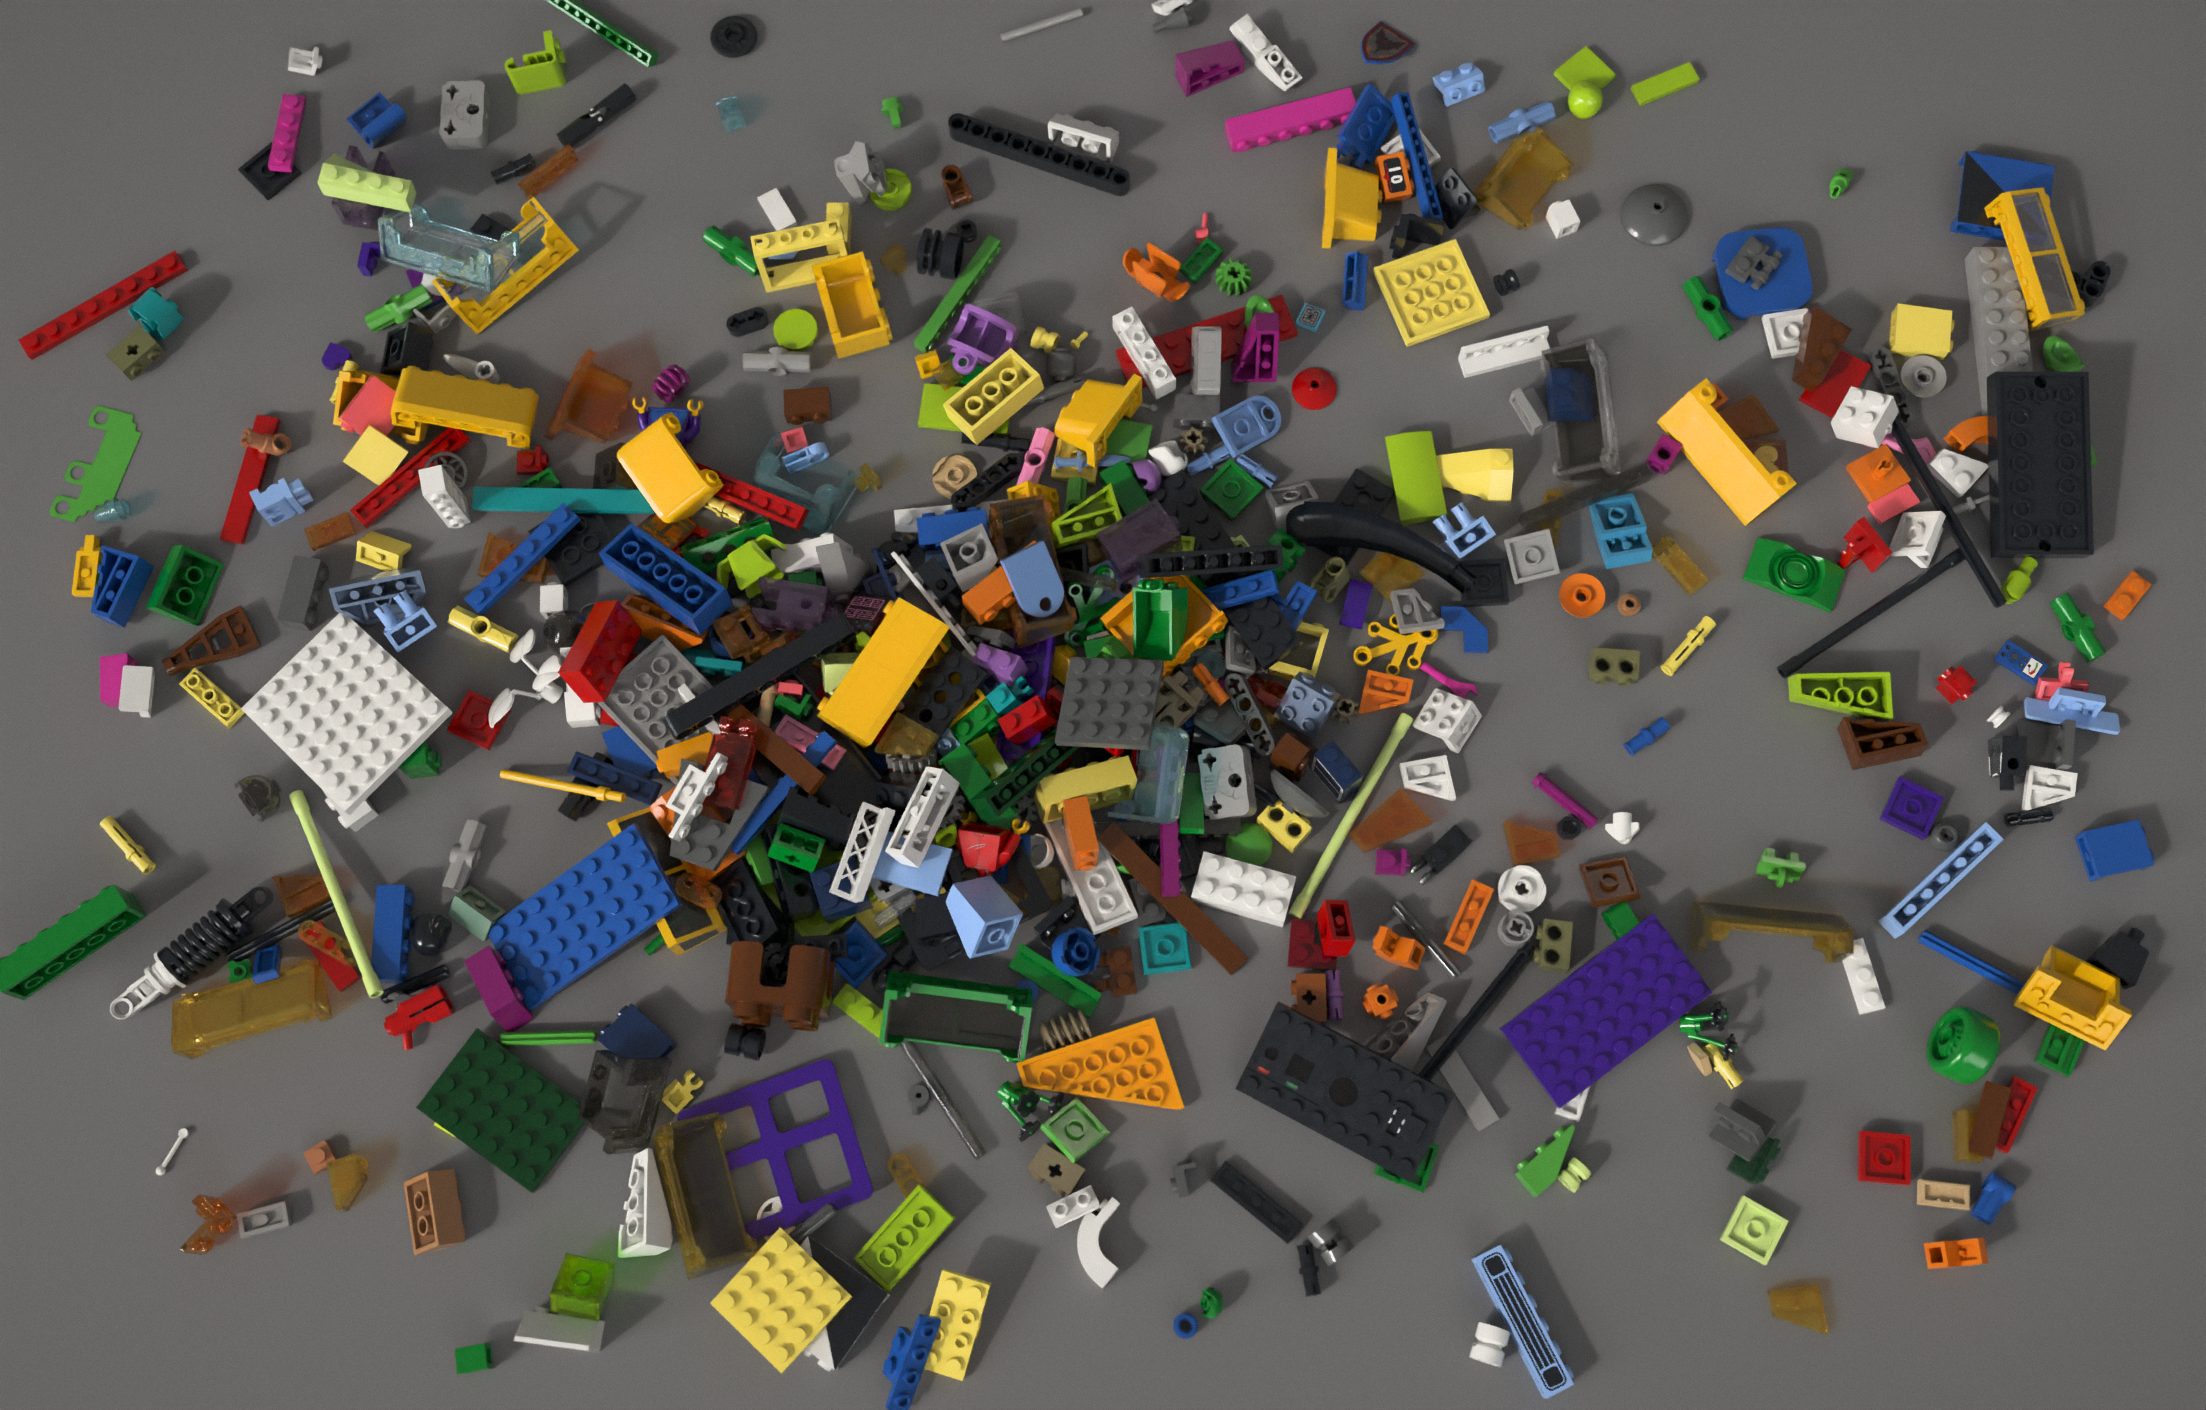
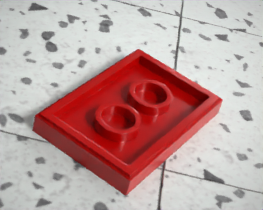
M1840 350L1822 383L1812 392L1805 389L1798 401L1833 419L1850 387L1859 388L1871 365Z

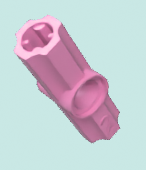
M1043 427L1036 428L1029 451L1025 454V462L1017 485L1027 480L1039 483L1041 475L1045 471L1046 461L1055 438V433ZM1034 459L1041 461L1037 465L1030 464V461Z

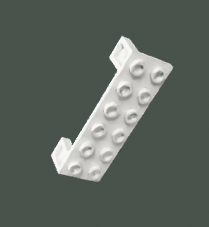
M893 551L891 555L897 564L890 568L889 572H893L897 578L898 585H896L898 593L913 582L966 648L961 654L971 660L976 655L977 647L972 641L967 643L970 638L958 623L953 626L956 623L954 618L942 606V603L904 555L901 554L898 557Z

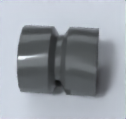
M1334 1219L1308 1237L1316 1249L1322 1250L1321 1257L1328 1266L1354 1248L1347 1236H1341L1342 1229ZM1334 1239L1338 1246L1331 1250L1327 1243Z

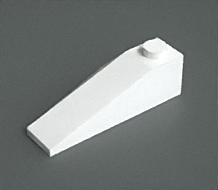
M647 1148L635 1154L628 1183L632 1190L628 1202L625 1201L623 1209L627 1210L625 1225L620 1224L618 1257L620 1258L658 1255L671 1249L673 1241L671 1234L672 1224L653 1151Z

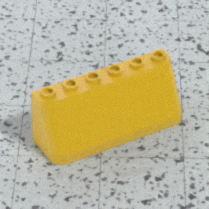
M408 366L402 369L391 407L392 425L415 429L418 421L507 438V446L530 450L539 395L535 393L534 389L527 387L522 389L513 388L506 383L497 385L485 379L471 380L463 375L450 376L444 375L443 372L437 370L428 372L416 366Z

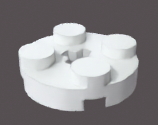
M1518 865L1508 869L1500 877L1497 885L1498 900L1510 911L1518 910L1531 913L1543 902L1546 896V885L1536 869L1526 865ZM1521 883L1524 884L1528 893L1519 895L1515 886H1520Z

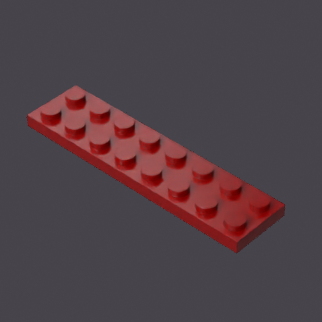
M1283 295L1268 299L1275 313H1278L1279 342L1297 337L1298 332ZM1246 307L1153 337V342L1173 375L1178 377L1191 372L1193 327H1221V362L1234 358L1247 331L1243 323L1245 321ZM1125 347L1115 350L1126 382L1130 380L1133 374L1142 377ZM1142 377V388L1148 387Z

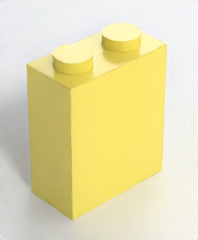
M1898 303L1891 313L1889 350L1891 354L1910 357L1927 355L1936 360L1943 361L1953 348V340H1950L1955 321L1952 320V311Z

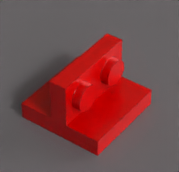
M1862 517L1856 521L1844 536L1849 545L1840 554L1842 558L1838 561L1837 565L1846 569L1861 559L1870 572L1873 573L1885 563L1893 552L1866 518Z

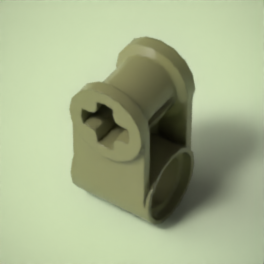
M1339 557L1329 559L1308 584L1309 587L1318 592L1317 595L1321 596L1326 603L1332 602L1350 580L1351 575L1344 560Z

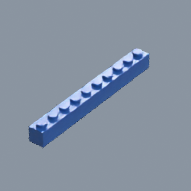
M1397 93L1391 98V103L1406 158L1409 160L1410 172L1422 216L1427 219L1437 218L1441 220L1443 215L1409 93Z
M826 731L820 732L816 736L817 740L813 744H809L806 752L802 755L815 767L821 763L838 743ZM787 774L783 778L781 777L776 782L777 785L774 789H771L766 794V798L760 802L761 805L756 813H753L746 823L743 832L733 842L731 850L735 854L740 855L783 806L790 786L796 789L800 787Z

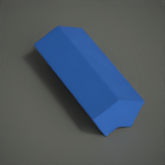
M1358 251L1345 254L1342 304L1349 310L1363 311L1368 254H1361Z

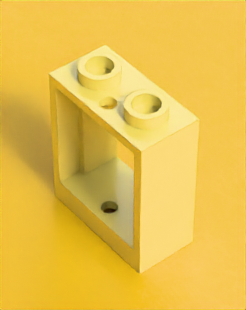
M1302 620L1296 631L1320 638L1312 669L1308 670L1278 661L1269 667L1268 675L1292 681L1301 671L1309 673L1316 678L1329 629H1326L1322 624H1308Z

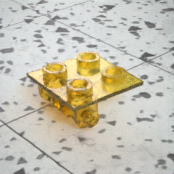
M1384 552L1379 553L1359 572L1391 604V591L1409 589L1424 575L1411 561Z

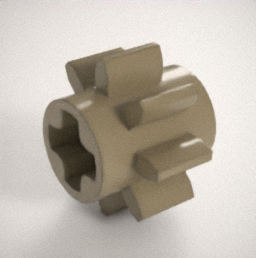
M1192 426L1188 432L1182 431L1184 439H1180L1179 444L1180 446H1185V454L1189 452L1196 456V453L1199 451L1205 452L1203 444L1208 443V437H1202L1203 429L1198 431Z
M1340 696L1338 704H1335L1333 708L1335 711L1331 714V718L1336 717L1339 720L1338 725L1342 722H1347L1351 725V717L1358 718L1359 713L1354 711V709L1359 704H1353L1351 696L1347 699H1342ZM1341 707H1343L1345 710L1349 709L1348 714H1346L1345 711H1340Z

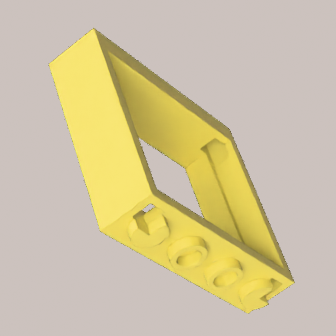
M839 219L750 236L754 258L766 293L816 283L811 265L848 256ZM831 225H836L835 228H829ZM835 243L838 244L840 251L839 254L766 268L763 259Z

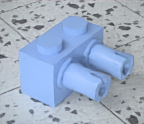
M1463 502L1451 509V512H1453L1462 526L1461 531H1455L1445 514L1432 522L1444 538L1442 540L1443 543L1439 545L1440 548L1456 560H1459L1496 535L1484 516L1479 519H1473Z
M406 590L400 592L404 600L398 594L393 597L405 613L403 619L397 620L387 606V603L381 605L384 613H382L379 607L373 610L386 627L383 633L397 652L437 627L424 607H417Z

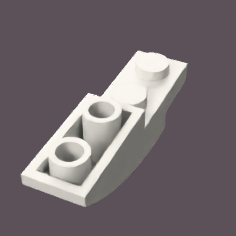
M1248 14L1230 26L1229 30L1242 45L1241 50L1279 88L1287 91L1302 79V76L1276 44L1273 46Z

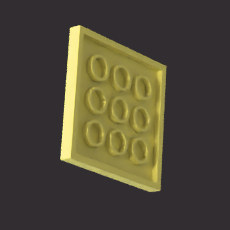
M1456 239L1376 266L1373 269V273L1406 347L1488 319L1490 316Z
M780 1227L710 1304L783 1374L853 1296Z

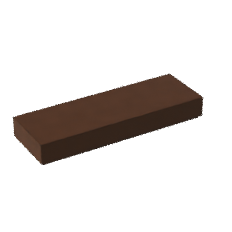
M1989 1081L1985 1082L1967 1152L1989 1159L1993 1158L2011 1092L2010 1087Z

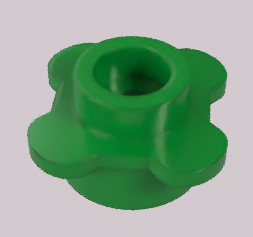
M244 959L241 962L230 961L227 965V968L230 970L229 982L232 984H237L239 981L251 982L253 980L252 961L249 959ZM239 969L243 971L241 974L238 973Z

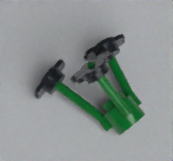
M1010 1081L1004 1082L997 1093V1096L1003 1100L1002 1106L1007 1108L1022 1126L1020 1129L1021 1134L1018 1136L1021 1142L1031 1137L1041 1127V1123L1038 1120L1034 1123L1031 1121L1026 1123L1023 1119L1028 1117L1030 1112H1035L1039 1101L1041 1100L1049 1104L1048 1109H1050L1052 1117L1060 1110L1064 1099V1093L1059 1091L1057 1096L1053 1095L1050 1099L1026 1089L1018 1083L1014 1085ZM1012 1104H1013L1014 1106H1016L1017 1104H1019L1018 1107H1017V1111L1013 1108Z

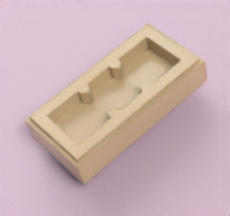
M1918 1179L1917 1205L1970 1210V1185Z

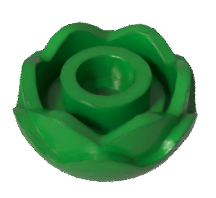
M1208 1287V1289L1202 1290L1203 1297L1200 1301V1306L1204 1310L1202 1315L1208 1317V1319H1213L1223 1310V1297L1217 1289Z

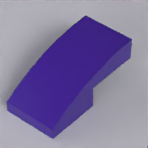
M1350 579L1340 625L1362 630L1373 584Z

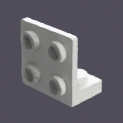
M1436 688L1414 720L1412 726L1415 729L1443 739L1451 751L1459 753L1482 715L1472 701Z

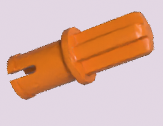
M1199 663L1192 668L1193 674L1204 686L1203 690H1206L1211 695L1218 707L1230 698L1218 683L1219 679H1215L1203 663Z

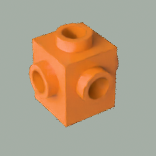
M1378 983L1366 989L1368 993L1363 997L1362 1006L1367 1015H1371L1373 1020L1379 1017L1381 1020H1384L1394 1015L1393 1011L1397 1008L1396 1002H1399V999L1393 988L1389 989L1387 984L1380 986ZM1383 996L1386 1003H1378L1377 997Z

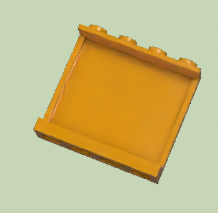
M1186 575L1149 578L1164 579L1165 583L1176 582L1178 587H1188V619L1184 639L1173 661L1162 660L1164 663L1162 679L1167 675L1170 676L1177 665L1185 663L1190 658L1191 653L1197 648H1202L1208 642V639L1214 633L1222 631L1228 622L1224 612H1220ZM1132 590L1100 619L1105 627L1133 655ZM1136 658L1137 660H1155V659Z

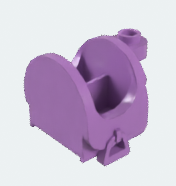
M965 304L960 319L956 324L957 326L947 342V345L952 346L950 353L954 355L953 367L960 374L968 375L975 370L978 363L987 368L1010 348L1016 351L1019 345L1016 342L1019 330L1010 322L989 311L971 304ZM963 360H967L965 366H961Z

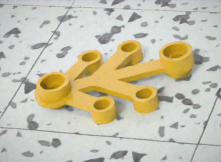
M1393 614L1389 619V626L1392 629H1399L1398 625L1392 622L1396 618L1395 614ZM1371 622L1368 626V634L1371 637L1381 636L1391 642L1372 649L1360 646L1354 651L1353 660L1356 665L1363 667L1367 666L1371 659L1396 650L1391 663L1385 669V673L1398 676L1400 672L1399 666L1408 645L1418 642L1414 654L1407 660V667L1413 671L1417 670L1421 665V657L1426 645L1433 644L1437 640L1438 629L1428 630L1430 637H1424L1422 635L1424 631L1413 632L1410 635L1404 636L1382 627L1378 622ZM1376 626L1379 631L1376 633L1372 632L1371 627ZM1364 655L1366 656V660L1360 661L1358 659V656ZM1410 660H1416L1418 665L1412 666ZM1393 667L1397 672L1391 674L1388 669Z

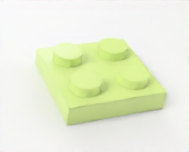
M1743 1195L1719 1240L1762 1265H1767L1788 1220Z

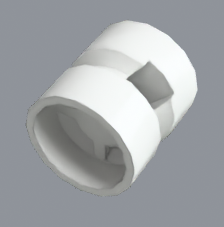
M1479 1322L1475 1334L1478 1342L1473 1343L1469 1357L1501 1367L1505 1355L1502 1347L1507 1346L1510 1332Z

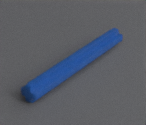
M1924 930L1919 936V943L2017 995L2026 984L2020 979L1927 930Z

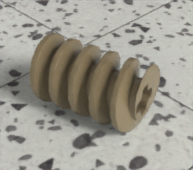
M1077 1009L1076 1017L1071 1012H1068L1067 1020L1060 1014L1058 1015V1023L1052 1017L1049 1018L1048 1026L1043 1020H1040L1039 1023L1045 1051L1047 1043L1055 1049L1057 1040L1062 1046H1065V1038L1074 1043L1075 1035L1080 1040L1084 1039V1032L1090 1038L1092 1037L1086 1014H1083L1080 1009Z

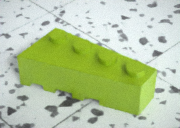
M1890 672L1794 674L1788 678L1789 701L1874 719L1880 722L1893 719Z

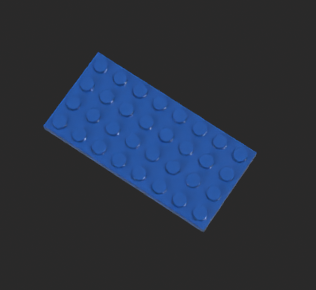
M632 824L497 920L488 936L495 949L500 951L506 963L504 965L515 978L514 984L524 996L523 1001L528 1010H534L683 904L638 824Z

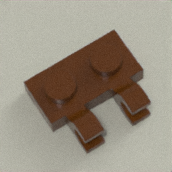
M1131 946L1107 948V956H1100L1096 969L1109 967L1110 979L1094 980L1095 990L1098 992L1112 990L1113 997L1137 994Z

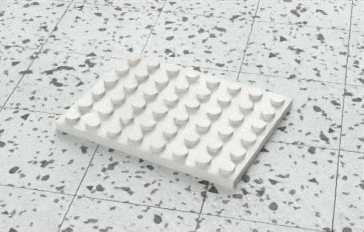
M339 613L241 708L348 815H351L453 713L357 623L343 613Z

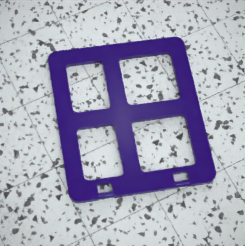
M829 1060L817 1061L681 1111L677 1117V1123L708 1222L713 1245L719 1251H728L772 1235L780 1227L785 1230L802 1224L827 1203H831L836 1210H840L867 1200L873 1194L872 1182L836 1069ZM820 1081L829 1106V1116L790 1131L779 1133L769 1103L770 1098L809 1083ZM746 1106H751L761 1135L760 1141L711 1159L703 1138L701 1124ZM837 1134L852 1179L851 1186L812 1201L801 1203L788 1165L786 1152L828 1135ZM697 1136L700 1149L693 1151L690 1138ZM767 1159L780 1197L782 1210L779 1213L732 1229L729 1225L716 1179L719 1175ZM719 1209L722 1222L714 1224L711 1211Z

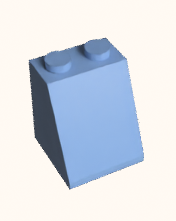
M992 876L952 884L946 900L951 917L970 959L1009 948L1023 913Z

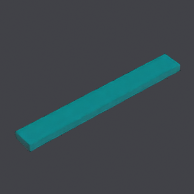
M474 487L472 509L474 511L554 512L564 502L574 513L654 514L653 508L640 490Z

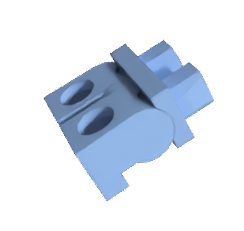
M282 478L278 480L279 484L269 486L262 493L258 488L249 492L258 512L271 527L293 517L296 513H304L303 505L313 501L307 487H304L299 478L289 483Z

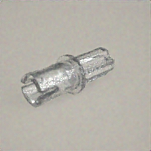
M910 889L895 901L891 900L889 906L874 915L873 920L879 928L883 927L898 915L901 917L903 912L915 905L917 897Z

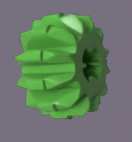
M1229 258L1228 264L1222 262L1220 268L1216 270L1215 275L1217 278H1215V283L1220 285V292L1227 290L1228 297L1232 292H1235V295L1238 297L1240 291L1246 293L1248 286L1252 285V271L1248 269L1247 263L1241 264L1240 258L1236 262Z

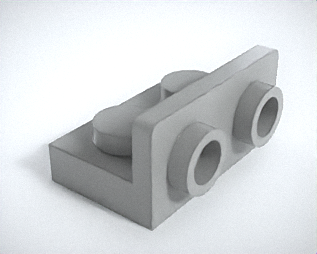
M1229 626L1225 630L1226 669L1239 672V674L1248 679L1256 670L1254 654L1237 629Z

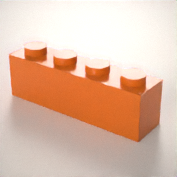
M1034 540L1033 542H1031V543H1030L1029 545H1027L1026 547H1028V546H1030V545L1036 543V541ZM1002 565L962 595L963 606L980 625L985 621L993 620L999 610L1003 607L1011 606L1016 600Z

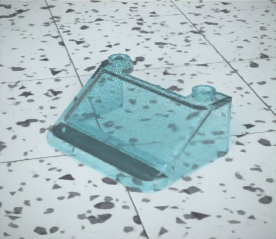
M1154 725L1150 750L1140 751L1134 800L1125 799L1119 801L1114 807V812H1108V817L1161 824H1172L1178 820L1181 811L1189 749V735L1181 728Z

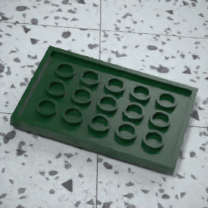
M476 1028L416 1107L531 1193L535 1192L593 1114V1111L478 1028Z

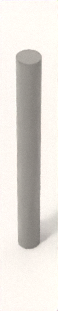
M1081 8L1001 33L1000 37L1002 42L1082 17L1083 13Z

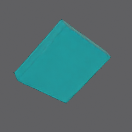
M1178 922L1138 927L1144 976L1192 970L1187 931Z

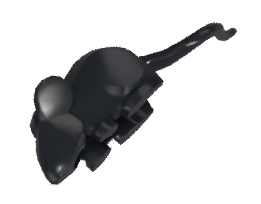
M898 531L893 532L891 535L892 540L884 542L879 547L880 551H884L887 555L889 563L886 565L888 569L897 564L891 553L894 551L898 557L903 554L905 558H908L911 555L909 550L919 543V538ZM878 565L876 569V574L880 573ZM865 586L857 588L855 593L865 589Z

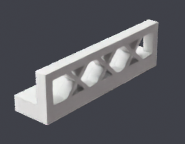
M1548 325L1461 347L1458 360L1464 378L1550 357L1551 350L1547 341L1550 332Z
M862 802L829 891L830 893L854 903L864 900L895 810L887 807L880 809L869 803ZM866 809L877 814L875 823L868 827L864 820ZM865 832L868 839L867 845L859 849L855 839L857 834ZM856 854L860 864L858 869L851 871L847 861L850 856ZM847 876L852 885L849 894L838 889L840 880Z

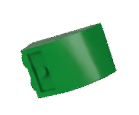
M1143 578L1138 582V587H1133V658L1173 661L1181 647L1186 631L1188 587H1178L1176 582L1165 583L1164 579Z

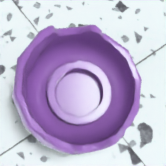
M1148 459L1132 463L1139 480L1146 483L1144 488L1147 489V493L1150 494L1156 491L1161 484L1159 467Z

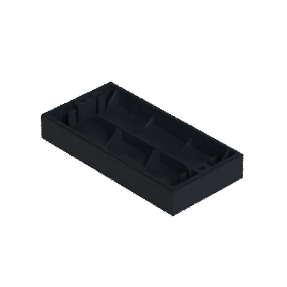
M1994 372L1987 377L1991 558H2086L2094 555L2089 372Z

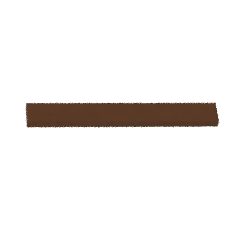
M1114 821L1097 837V841L1230 975H1233L1248 959L1183 891L1177 897H1162L1161 869Z

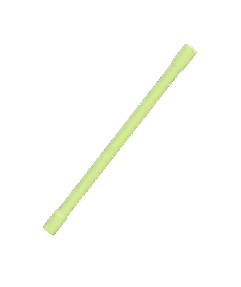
M1401 713L1392 728L1391 734L1302 892L1297 896L1288 913L1294 918L1301 919L1321 880L1399 742L1413 722V718L1409 715Z
M302 790L294 791L289 795L317 861L361 971L362 980L370 998L379 997L384 991L377 974L373 970L311 816L305 795Z

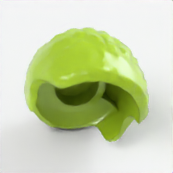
M1590 80L1576 82L1571 87L1568 96L1569 109L1577 118L1588 119L1593 117L1603 104L1602 91L1598 84Z

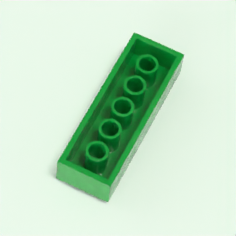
M114 884L104 887L93 899L82 902L78 909L60 917L57 923L50 928L39 931L36 935L37 937L29 942L20 944L15 949L16 951L9 956L0 958L1 992L21 1000L27 999L147 917L146 913L132 893Z

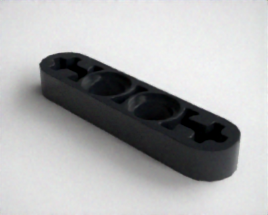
M1009 453L964 485L951 496L952 509L958 510V513L967 512L968 508L976 507L1010 482L1022 471V457L1017 453ZM993 474L1002 475L999 480L990 479V476ZM977 486L985 488L981 493L973 492V489Z

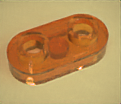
M683 873L677 879L675 889L681 897L708 910L714 909L720 904L722 892L718 886L693 873ZM690 881L693 885L687 886L685 882ZM711 892L714 894V897H709L706 893Z

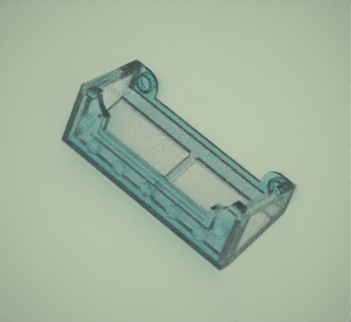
M414 203L411 213L395 210L377 219L382 261L490 293L498 287L521 255L520 233L505 231L501 235L500 240L481 236L430 221L428 210L420 204Z

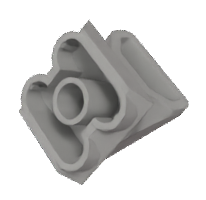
M855 141L849 154L835 159L834 164L837 177L858 204H862L867 200L869 190L880 197L888 190L884 162L877 151L873 152L868 142L861 143Z

